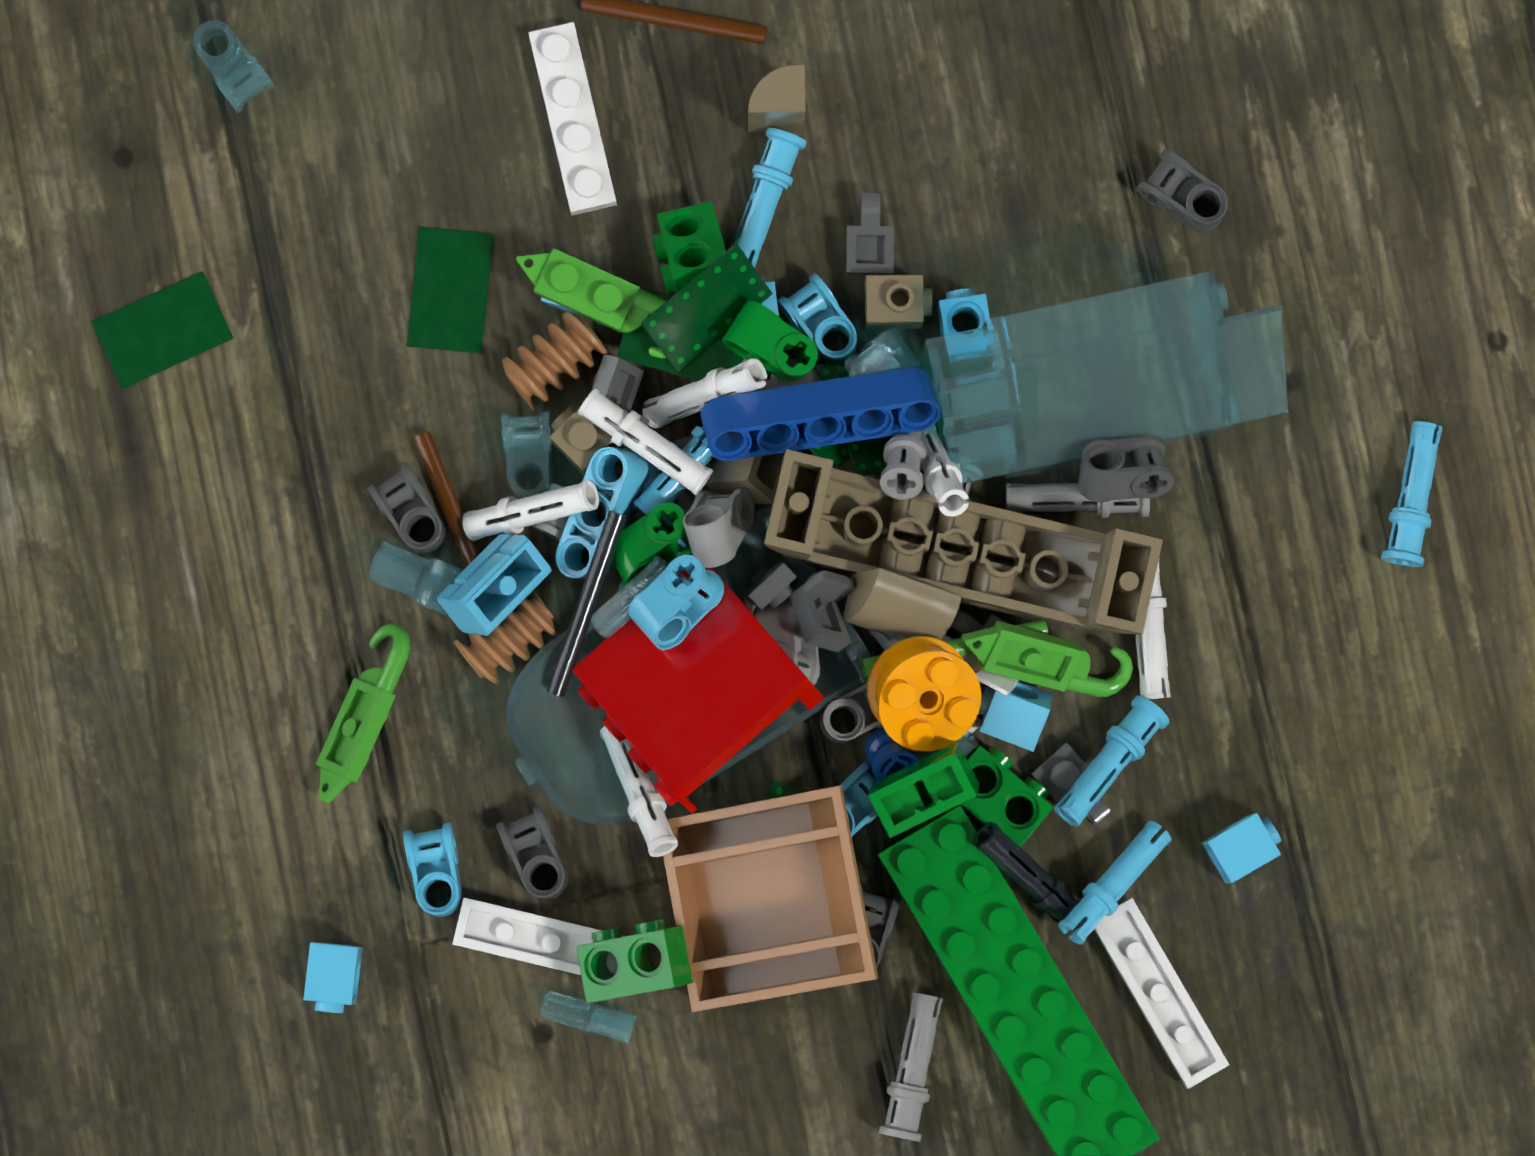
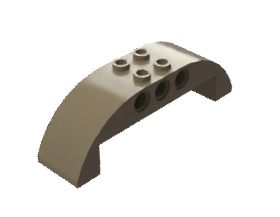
M785 450L763 544L766 547L796 560L848 576L881 568L962 596L960 602L962 604L1004 614L1104 632L1137 635L1143 633L1163 539L1117 528L1104 534L968 501L969 505L962 514L947 516L939 510L935 496L931 495L928 491L922 490L911 499H895L884 493L880 486V479L832 468L834 460L793 450Z

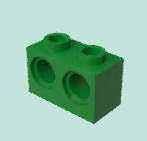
M712 201L657 214L660 233L652 235L658 263L668 262V264L660 265L666 292L676 291L677 293L726 253L725 245Z
M956 742L873 783L868 797L889 837L892 838L976 797L979 782L959 743Z
M991 745L986 751L981 746H978L967 758L971 769L979 766L989 769L994 776V785L988 793H977L976 797L959 805L982 826L989 822L996 823L1008 837L1021 847L1054 808L1046 801L1050 793L1030 776L1023 782L1009 769L1014 763L996 747ZM1013 797L1025 799L1031 808L1029 819L1022 825L1012 823L1006 816V804Z
M664 919L636 924L637 934L624 937L621 936L620 928L593 932L592 943L576 946L586 1003L675 988L693 983L683 926L665 929ZM653 944L661 952L659 967L654 965L650 958V949ZM609 952L614 955L617 961L615 975L607 967L606 960Z

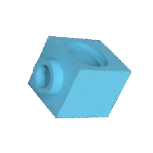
M970 288L947 292L946 299L939 300L936 308L945 363L992 356L995 348L986 294L974 295V289ZM959 313L970 314L977 322V330L970 335H962L953 328L952 318Z
M1018 681L1017 686L1008 695L985 686L978 714L983 715L980 732L1034 752L1051 709L1053 694Z
M1257 813L1247 815L1201 842L1225 884L1239 880L1281 855L1276 844L1281 842L1276 828L1268 817L1261 820Z
M310 942L303 1000L315 1001V1011L343 1013L344 1005L356 1004L363 947Z

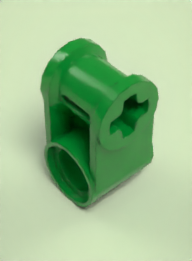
M752 300L745 302L722 339V343L736 355L745 360L751 358L759 360L768 373L784 382H794L801 379L814 368L818 359L815 343L808 336L784 322L767 307ZM794 348L799 352L796 359L799 363L794 367H789L786 364L788 360L786 353Z
M672 502L662 503L622 530L612 563L628 589L641 590L647 588L675 558L685 554L692 555L682 522L686 512L679 505ZM663 516H667L671 522L667 524ZM681 539L686 544L685 547H682L677 541Z

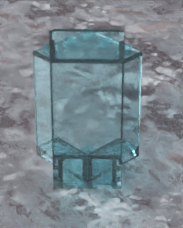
M1209 271L987 319L982 328L927 339L923 346L921 357L924 370L929 374L941 411L940 418L936 424L942 445H946L950 461L954 462L960 469L963 484L1006 474L1008 479L1081 463L1082 451L1085 445L1098 439L1133 438L1146 434L1158 436L1164 441V444L1227 431L1234 424L1288 413L1281 305L1224 317L1223 311L1229 309L1227 292L1224 283H1216L1214 272Z

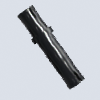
M989 822L977 831L973 839V845L986 854L1004 873L1020 885L1029 894L1030 902L1038 909H1046L1061 922L1079 903L1064 888V880L1057 874L1048 873L1026 851L1008 837L996 823ZM1080 922L1072 931H1074L1080 925Z

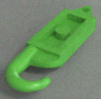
M553 248L551 253L516 257L517 262L535 286L534 293L620 333H630L637 330L642 325V321L667 301L640 289L637 285ZM529 260L532 261V262H533V266H532V267H530V268L525 267V263H526L527 261H529ZM651 347L648 351L651 356L660 359L667 358L660 348Z
M996 621L994 627L961 636L965 644L977 656V662L983 671L1062 692L1070 690L1093 697H1108L1116 694L1126 686L1133 670L1131 658L1126 651L1114 647L1111 649V654L1118 658L1120 662L1118 672L1113 677L1105 680L1088 676L1091 660L1086 649L1079 645L1078 642Z
M388 623L380 627L373 635L369 643L371 649H376L385 638L390 636L393 638V646L383 669H367L358 679H353L316 762V765L321 767L320 801L329 804L351 781L358 782L369 760V755L380 730L388 717L389 710L396 697L393 691L410 652V637L406 629L397 623Z

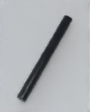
M609 510L546 690L553 695L564 697L573 673L571 669L576 665L627 516Z

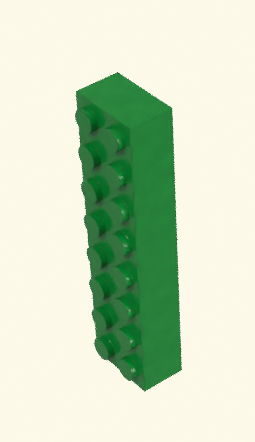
M961 805L876 855L877 859L1055 1156H1134L1160 1140L997 865L973 845V839L977 832Z

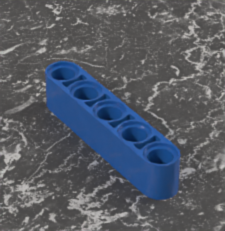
M904 368L721 396L707 402L702 408L700 416L711 454L716 459L732 461L783 453L786 449L796 451L919 432L935 425L940 418L941 411L929 374L920 368Z

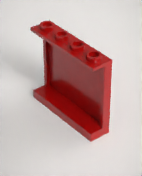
M705 568V570H711L718 575L713 568ZM686 571L681 573L687 579L691 576ZM723 579L724 594L722 600L689 631L686 638L677 646L668 650L658 649L630 618L571 669L583 684L577 689L581 697L595 712L602 707L608 716L602 720L605 727L620 743L627 738L632 744L633 748L627 752L630 758L645 774L653 770L659 779L653 783V786L671 806L679 801L692 814L697 808L687 796L793 703L800 699L809 710H812L825 698ZM702 589L698 591L704 598L708 597V594Z

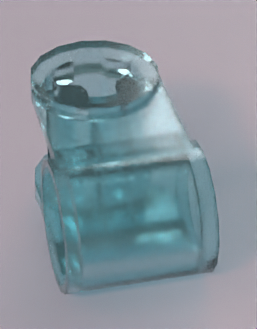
M212 20L201 24L196 29L193 37V46L196 53L213 76L214 83L237 114L243 111V104L264 89L271 91L276 87L252 53L249 54L239 38L226 23ZM224 36L229 40V45L223 54L211 56L205 52L206 43L210 38Z
M896 327L881 332L876 338L865 345L861 352L853 354L845 360L846 369L851 377L904 368H920L922 366Z
M542 410L541 414L537 416L511 417L510 413H502L504 455H506L507 480L511 492L517 499L549 491L548 489L552 483L550 452H552L550 436L552 434L549 410ZM532 468L540 471L543 475L542 481L535 489L526 490L517 485V477L523 470Z

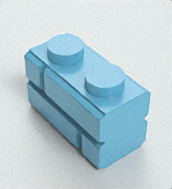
M499 534L455 578V584H449L436 598L461 631L488 636L552 570L526 536Z

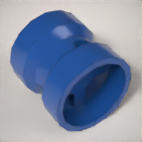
M883 727L874 730L864 744V752L872 767L876 781L919 761L914 750L899 745L888 735Z

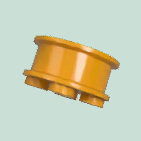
M915 636L893 644L876 660L868 677L867 700L873 715L895 742L915 751H934L953 744L971 728L981 705V687L973 669L963 660L962 656L953 646L935 637Z

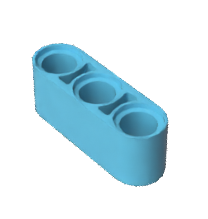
M601 448L594 453L582 482L590 480L595 485L599 495L598 508L601 503L604 504L606 517L609 510L627 516L623 529L629 526L636 507L633 502L640 497L647 479V461L630 448ZM620 458L623 464V473L617 479L614 468L617 460ZM598 508L593 511H584L570 515L567 520L555 556L559 570L567 577L586 578L605 523L604 520L601 524L598 519ZM584 547L589 551V563L586 567H584L581 561ZM611 562V565H610V567H609L608 573L610 572L611 568L613 567V563H612V562Z

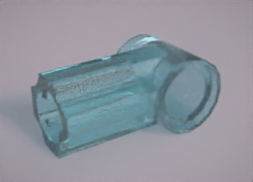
M383 541L375 554L367 578L381 586L414 598L413 602L449 617L438 603L436 597L449 584H455V578L463 570L436 558L428 560Z

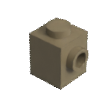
M866 275L864 283L865 330L922 329L924 316H932V288H923V275Z
M569 407L552 423L551 427L555 432L550 436V440L569 462L585 476L589 462L595 452L601 448L617 447V445L611 442L613 436L578 414L580 407L576 411Z

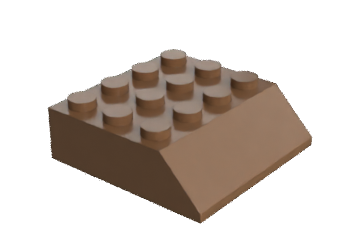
M842 785L667 819L674 836L677 838L678 846L669 854L664 855L663 858L676 927L683 926L693 979V983L687 984L692 1012L878 979Z

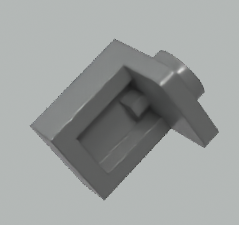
M604 354L600 368L593 380L592 391L595 389L599 390V393L630 413L644 371L619 357ZM643 416L639 419L648 426L650 420Z
M825 570L808 577L805 584L789 595L798 620V630L805 644L839 652L851 643L838 602L855 590L856 587L852 578Z

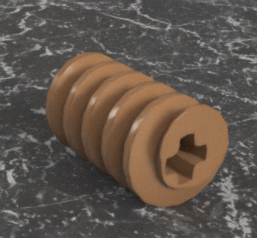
M566 311L562 316L566 327L565 330L554 323H550L547 326L550 341L537 334L532 337L535 347L534 353L524 346L517 348L521 363L517 364L508 357L502 359L507 378L533 411L532 395L545 402L549 400L545 385L549 383L561 391L564 389L561 377L563 372L574 379L580 377L576 362L580 361L590 368L595 366L591 354L592 350H596L602 355H609L604 345L584 319H579L570 312Z
M535 590L531 592L532 599L528 600L525 598L516 607L517 610L515 612L512 611L488 636L468 633L471 641L469 647L457 639L453 641L480 678L484 677L494 684L499 683L500 676L497 666H501L512 673L515 670L513 654L528 661L531 658L527 646L529 642L542 650L546 647L542 634L543 631L556 638L561 635L557 619Z

